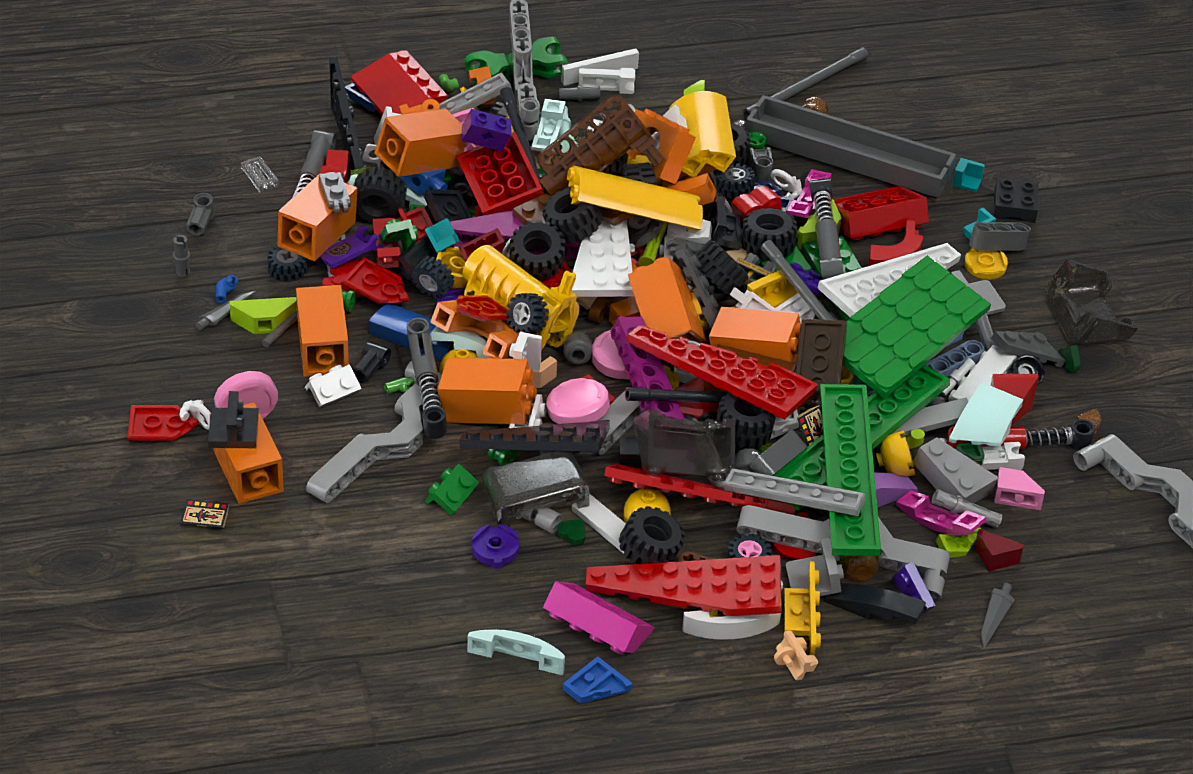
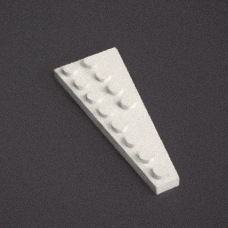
M603 220L601 225L598 226L599 229L581 242L573 272L576 274V280L572 292L577 297L634 296L628 274L633 271L627 220L615 226Z
M948 243L821 280L819 281L818 289L851 317L879 296L881 291L899 279L905 271L927 255L947 270L959 262L961 254Z

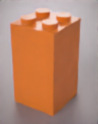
M445 108L385 117L374 153L398 177L459 167L456 155L464 152L467 142L462 141V124Z
M319 175L315 177L279 210L277 246L316 261L355 224L357 187L344 183L350 197L351 207H348L347 213H343L342 208H340V213H334L333 208L328 209L319 184Z
M662 257L656 259L653 264L640 266L634 272L628 274L640 315L646 327L665 332L672 339L683 337L689 339L688 341H695L697 343L706 341L681 267L669 257Z
M341 285L296 288L297 322L303 376H314L318 373L325 375L330 373L329 370L335 366L341 365L345 367L349 365L348 336Z
M721 307L709 334L710 345L717 347V344L797 364L801 328L799 313Z
M447 358L438 386L441 406L446 413V422L526 425L528 415L532 414V400L536 399L537 388L532 383L533 370L529 369L528 359Z
M254 402L244 405V408H257ZM260 413L257 448H213L238 504L284 492L282 458Z

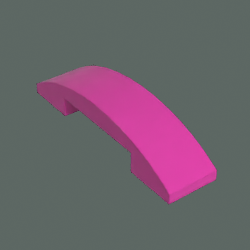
M811 169L805 179L803 191L797 200H792L786 212L790 215L809 218L811 214L814 215L816 212L815 202H812L809 181L830 178L831 180L832 173Z
M913 490L908 491L896 501V505L918 523L948 535L971 534L986 521V517L967 510L959 515L931 505L929 496Z

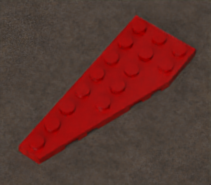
M641 325L637 326L627 336L626 342L633 344L636 348L643 349L653 354L656 358L663 359L673 364L676 368L683 369L695 377L701 378L717 388H722L732 393L735 397L742 398L752 403L755 407L762 408L784 420L813 395L818 386L817 383L778 364L770 362V365L767 366L757 363V358L742 359L737 357L735 352L700 343V346L688 343L689 339L683 337L672 339L665 332Z
M616 463L606 466L604 476L610 477V482L618 484L633 482L632 486L636 488L657 487L659 491L666 493L682 492L681 496L695 498L702 496L705 497L704 501L716 504L722 500L730 502L729 505L737 507L751 505L786 514H796V509L791 504L725 491L723 487Z
M780 555L587 567L586 588L589 592L612 596L618 593L629 595L630 599L638 600L639 597L649 598L652 603L687 608L688 606L701 607L702 611L710 613L712 609L723 611V614L727 616L781 613Z

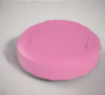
M611 330L603 332L596 337L592 344V363L598 371L606 376L617 379H629L622 359L618 355L615 342L611 338Z
M247 371L228 378L217 389L214 396L215 408H228L229 391H238L239 401H243L244 405L254 402L256 407L259 408L262 419H264L275 408L278 401V390L270 376L262 372Z
M578 378L563 382L554 388L547 397L546 406L549 417L557 424L598 421L610 408L608 390L603 384L592 379Z

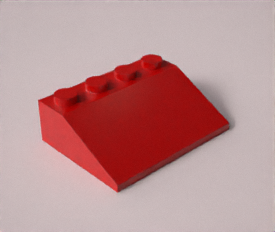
M408 51L389 53L353 74L350 78L356 84V87L366 95V98L371 100L381 115H383L386 106L392 107V113L400 114L399 106L404 104L411 108L422 104L427 99H434L439 104L447 99V94Z
M515 132L511 133V137L503 151L478 146L456 155L483 216L512 211L513 208L544 194L543 188Z
M901 186L833 199L842 217L840 231L851 240L863 239L865 235L879 236L884 231H901L903 227H906L907 220L915 221V228L921 227L922 223L929 222L927 197Z

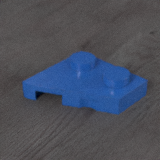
M596 657L563 683V691L582 704L630 692L633 683L601 658Z

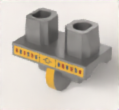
M749 253L745 259L739 257L736 261L749 276V279L743 284L745 289H747V284L777 272L776 265L770 261H766L763 267L758 266L760 259L752 253Z

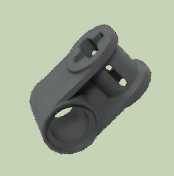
M766 147V149L755 150L749 148L748 163L754 171V180L756 182L771 181L770 175L773 168L771 148Z

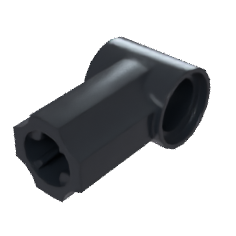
M368 341L363 348L361 357L352 367L358 382L364 383L368 381L379 367H385L390 360L391 349Z

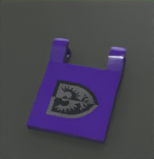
M362 225L358 227L352 236L331 245L318 259L334 268L369 250L384 248L385 245L383 243L376 245V241L382 238L378 234L373 236L366 234L363 236V232L368 230V227Z

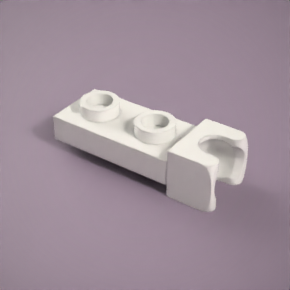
M579 68V85H582V87L600 86V90L619 91L621 94L634 93V68H620V70Z
M1006 442L1000 447H982L985 457L981 466L986 470L999 469V467L1022 470L1025 456L1019 454L1021 444L1019 442Z

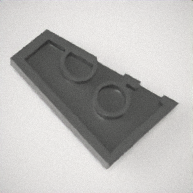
M995 331L991 337L1002 351L1020 357L1031 355L1042 363L1050 360L1054 362L1055 366L1061 368L1066 361L1047 342V338L1039 332Z

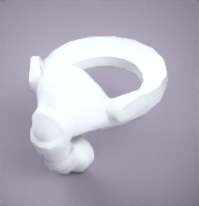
M779 169L772 171L770 175L772 181L781 189L788 191L784 197L796 199L800 196L802 192L800 179L797 180L795 176L792 177ZM775 176L783 178L788 184L784 185L778 182Z
M190 400L185 402L180 409V419L186 421L189 418L188 411H190L193 417L199 421V424L209 430V414L211 413L203 405V401Z

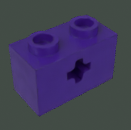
M475 109L470 110L462 124V141L503 151L511 137V119Z

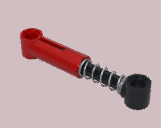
M1077 419L1072 425L1066 428L1061 427L1059 430L1053 427L1051 430L1043 428L1041 431H1038V429L1034 428L1032 431H1029L1023 426L1011 427L1010 433L1001 446L1006 442H1019L1021 444L1019 449H1025L1027 444H1030L1032 447L1034 443H1039L1041 446L1042 443L1051 445V443L1057 442L1059 445L1060 442H1064L1079 451L1092 444L1095 426L1087 419ZM955 425L948 430L947 444L954 449L960 443L971 442L965 440H957L956 443L949 442V437ZM981 444L982 447H988L986 444Z

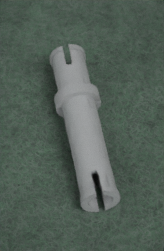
M939 489L936 490V493L934 492L932 503L949 509L951 513L962 514L966 510L986 517L984 523L994 528H998V524L1000 525L1002 514L970 503L959 495L953 496Z

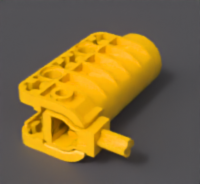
M490 245L479 247L469 256L463 268V277L468 280L464 296L487 295L508 310L510 308L507 305L512 303L510 299L515 297L516 294L536 293L538 296H542L544 298L542 301L547 303L544 308L549 309V313H545V316H549V318L544 320L546 326L541 327L542 331L534 335L542 336V349L546 343L554 347L563 346L566 337L572 333L579 314V305L576 302L577 295L572 292L576 280L574 272L565 271L560 286L549 289Z

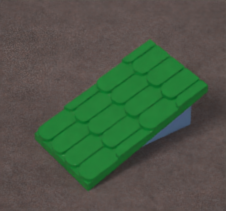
M927 255L905 271L899 279L881 291L879 296L849 318L847 321L843 366L880 396L886 398L941 350L961 340L964 331L990 310L991 303L983 299L982 296L966 286L961 280L950 274L949 271L937 262H934Z

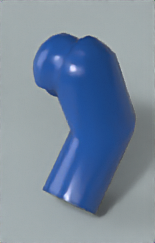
M228 275L227 278L217 282L215 290V301L217 303H225L227 293L236 288L238 283L236 276Z

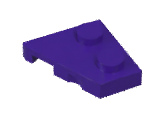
M913 562L904 565L892 577V580L903 594L926 602L923 613L928 612L935 606Z

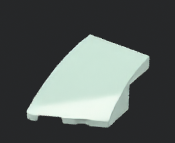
M437 326L431 332L432 341H454V350H473L477 353L478 358H489L482 354L487 341L479 334L469 331L447 333Z
M981 382L959 417L949 437V442L956 443L957 440L971 441L974 445L986 444L988 446L1000 447L1010 433L1012 419L1022 407L1023 399Z

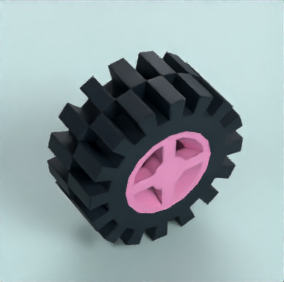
M748 533V537H745V534H740V539L736 536L733 541H730L727 558L771 556V546L769 543L767 544L765 538L760 540L761 536L756 535L754 538L751 533Z

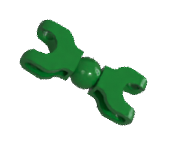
M556 37L541 38L532 44L533 75L537 74L547 78L562 75V65L560 67H555V65L569 64L564 55H558L561 45ZM479 51L467 55L464 60V65L468 72L469 70L489 66L491 77L502 73L507 80H510V75L513 76L512 53L505 57L504 53L495 54L490 51ZM474 61L480 62V63H476V64L471 65V63L474 62ZM476 81L472 82L473 87L476 86Z

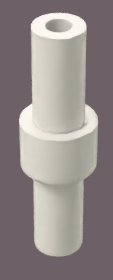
M968 358L958 370L955 369L949 375L950 386L941 393L943 396H946L955 385H959L965 374L975 365L972 359Z

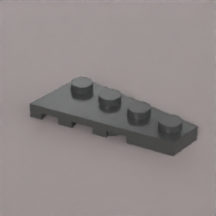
M682 248L676 251L675 254L678 259L681 258L685 262L686 266L683 271L690 282L695 284L693 292L700 303L703 302L704 306L701 309L712 330L718 315L716 307H718L714 295L710 296L707 288L710 285L706 276L701 275L699 271L701 264L698 257Z

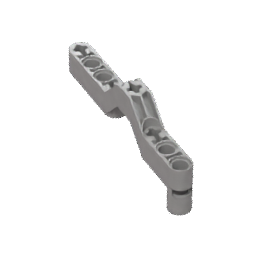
M512 0L510 2L509 23L513 57L514 98L527 139L530 141L534 140V136L537 135L540 104L537 100L536 88L533 85L529 11L525 0Z
M411 361L406 367L405 377L415 380L413 363ZM437 371L438 382L436 384L439 386L442 374ZM417 383L408 389L395 404V412L402 416V422L390 433L357 435L309 479L306 491L320 500L329 503L376 460L407 458L422 446L423 427L421 419L423 418L424 411L420 388Z
M624 391L610 405L606 414L598 420H610V430L599 452L541 450L540 462L543 472L517 496L512 505V512L530 522H534L535 525L551 534L555 533L557 525L562 521L563 517L558 512L550 509V507L567 491L571 482V478L564 474L562 466L572 456L603 455L644 414L640 409L639 401H626Z
M1113 434L1074 453V462L1082 471L1100 463L1129 490L1137 489L1160 493L1175 507V513L1169 516L1171 528L1193 548V481L1179 469L1146 464Z
M751 505L742 507L736 528L738 533L745 534L747 537L748 533H751L754 538L756 535L761 536L760 540L765 538L769 542L822 553L821 539L830 537L829 519L821 522ZM878 517L881 555L878 556L877 563L883 568L899 571L904 565L913 562L920 576L923 577V582L933 601L940 600L945 583L943 577L947 574L950 560L949 552L893 538Z

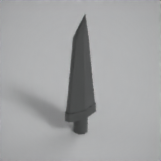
M255 291L242 293L199 317L200 321L195 324L196 328L201 331L207 326H215L230 313V301L247 300Z
M1004 583L1001 590L993 588L991 592V598L980 634L984 648L1015 601L1009 595L1012 589L1009 583Z

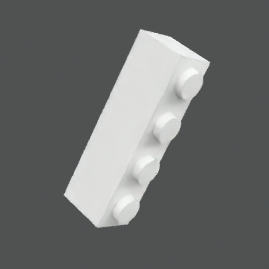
M992 345L987 352L984 351L982 353L979 363L970 369L969 375L962 378L958 389L952 390L948 402L966 397L969 401L981 382L991 385L993 374H1011V368L1017 355L1003 352L1000 347Z

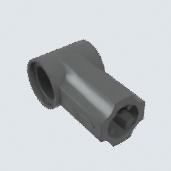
M200 193L194 197V207L186 224V230L192 236L200 237L201 234H204L209 221L214 217L213 198L208 193Z

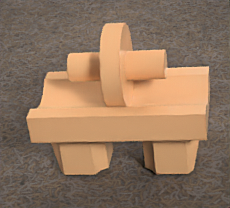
M792 631L784 632L783 641L776 647L777 652L774 655L776 664H786L795 680H802L805 673L813 672L818 664V660L814 655H807L805 653L807 643L803 637L796 638Z

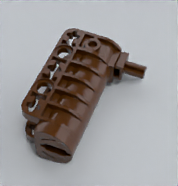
M619 96L609 97L538 154L537 163L545 173L538 180L544 190L552 196L558 191L565 190V188H571L569 187V180H567V173L572 166L602 172L628 150L634 149L640 154L643 152L654 167L661 163L664 157L653 145L656 141L627 102ZM612 102L619 103V105L617 106L618 111L611 110L609 113H606L604 111L606 109L609 110L613 107ZM598 113L603 117V122L599 126L593 120L594 116ZM588 126L594 129V131L587 129L584 132V138L577 137L575 140H572L569 135L571 137L577 136L579 134L578 129H585ZM566 140L570 147L567 152L563 153L560 150V143ZM556 152L558 155L561 156L560 158L558 156L552 157L550 159V165L547 163H543L545 161V155L552 156Z

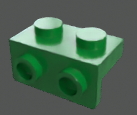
M395 219L386 223L387 225H385L380 233L382 238L378 239L379 243L384 245L401 241L403 250L406 252L416 242L418 232L416 226L412 225L411 219L400 222L399 219Z
M460 464L456 465L453 469L448 467L440 475L442 481L440 483L436 481L428 489L427 492L430 495L425 502L429 504L432 500H435L447 513L452 515L479 482Z

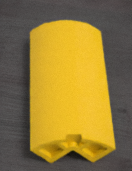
M699 91L679 98L669 109L674 105L679 107L680 114L685 117L687 128L690 129L689 134L696 137L682 172L694 178L706 163L725 172L736 158L726 97L715 92Z
M572 166L568 170L567 180H569V187H571L570 197H572V204L577 205L583 202L686 227V232L696 233L702 229L703 208L702 205H698V202L701 200L698 195L578 166Z

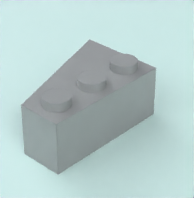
M935 438L921 446L913 461V464L936 490L939 489L953 496L959 495L970 503H975L991 494L999 477L939 438Z

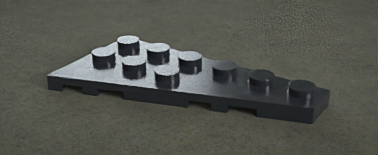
M337 56L329 57L330 106L344 149L349 151V165L352 174L363 173L367 166L366 162H362L361 148L359 149L358 138L352 120L354 118L353 108L349 106V96L345 91Z
M610 420L565 424L544 423L539 426L481 431L471 429L464 432L459 439L460 449L599 452L610 430Z

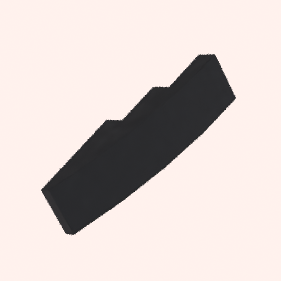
M840 583L841 592L826 595L824 598V602L869 619L871 614L890 622L897 617L915 625L926 606L925 601L902 593L849 583Z

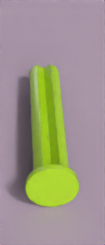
M661 221L662 228L658 235L647 243L643 256L638 260L639 266H648L654 263L668 226L667 222Z

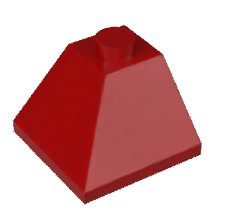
M1038 374L992 375L990 386L1023 399L1022 407L1012 419L1011 425H1014L1032 410Z

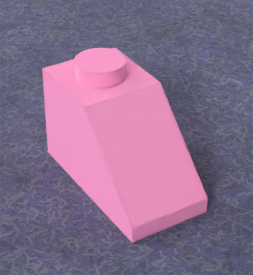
M999 467V479L996 483L994 503L1041 510L1045 491L1024 471Z

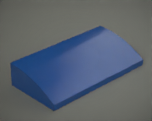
M387 304L379 309L369 320V334L410 349L407 323L411 319H426L429 323L430 335L436 325L430 322L431 318L392 304ZM432 341L435 358L442 360L450 350L454 349V341Z

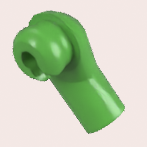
M441 74L438 77L441 89L445 93H451L459 88L456 78L450 80L446 74Z
M404 377L385 383V391L387 394L397 391L405 393L416 383V380Z

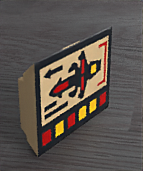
M820 405L797 417L802 435L808 447L823 435L822 408Z
M187 499L180 523L223 528L228 515L229 503Z

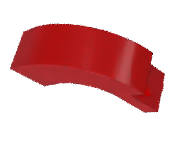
M327 150L326 166H321V174L340 172L344 183H347L350 163L349 151Z
M395 218L373 219V235H380L382 229L387 225L386 223L395 220ZM397 242L385 244L384 248L374 250L376 264L384 268L400 267V247H397Z
M906 221L904 240L901 243L893 246L871 245L868 266L921 251L923 236L919 235V230H915V221Z

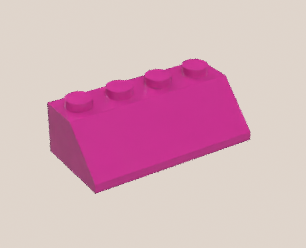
M555 581L543 606L544 609L550 611L549 616L559 621L565 619L570 622L569 627L579 632L585 630L590 633L589 637L599 643L605 641L611 645V650L621 655L624 652L634 653L654 629V626L575 583Z

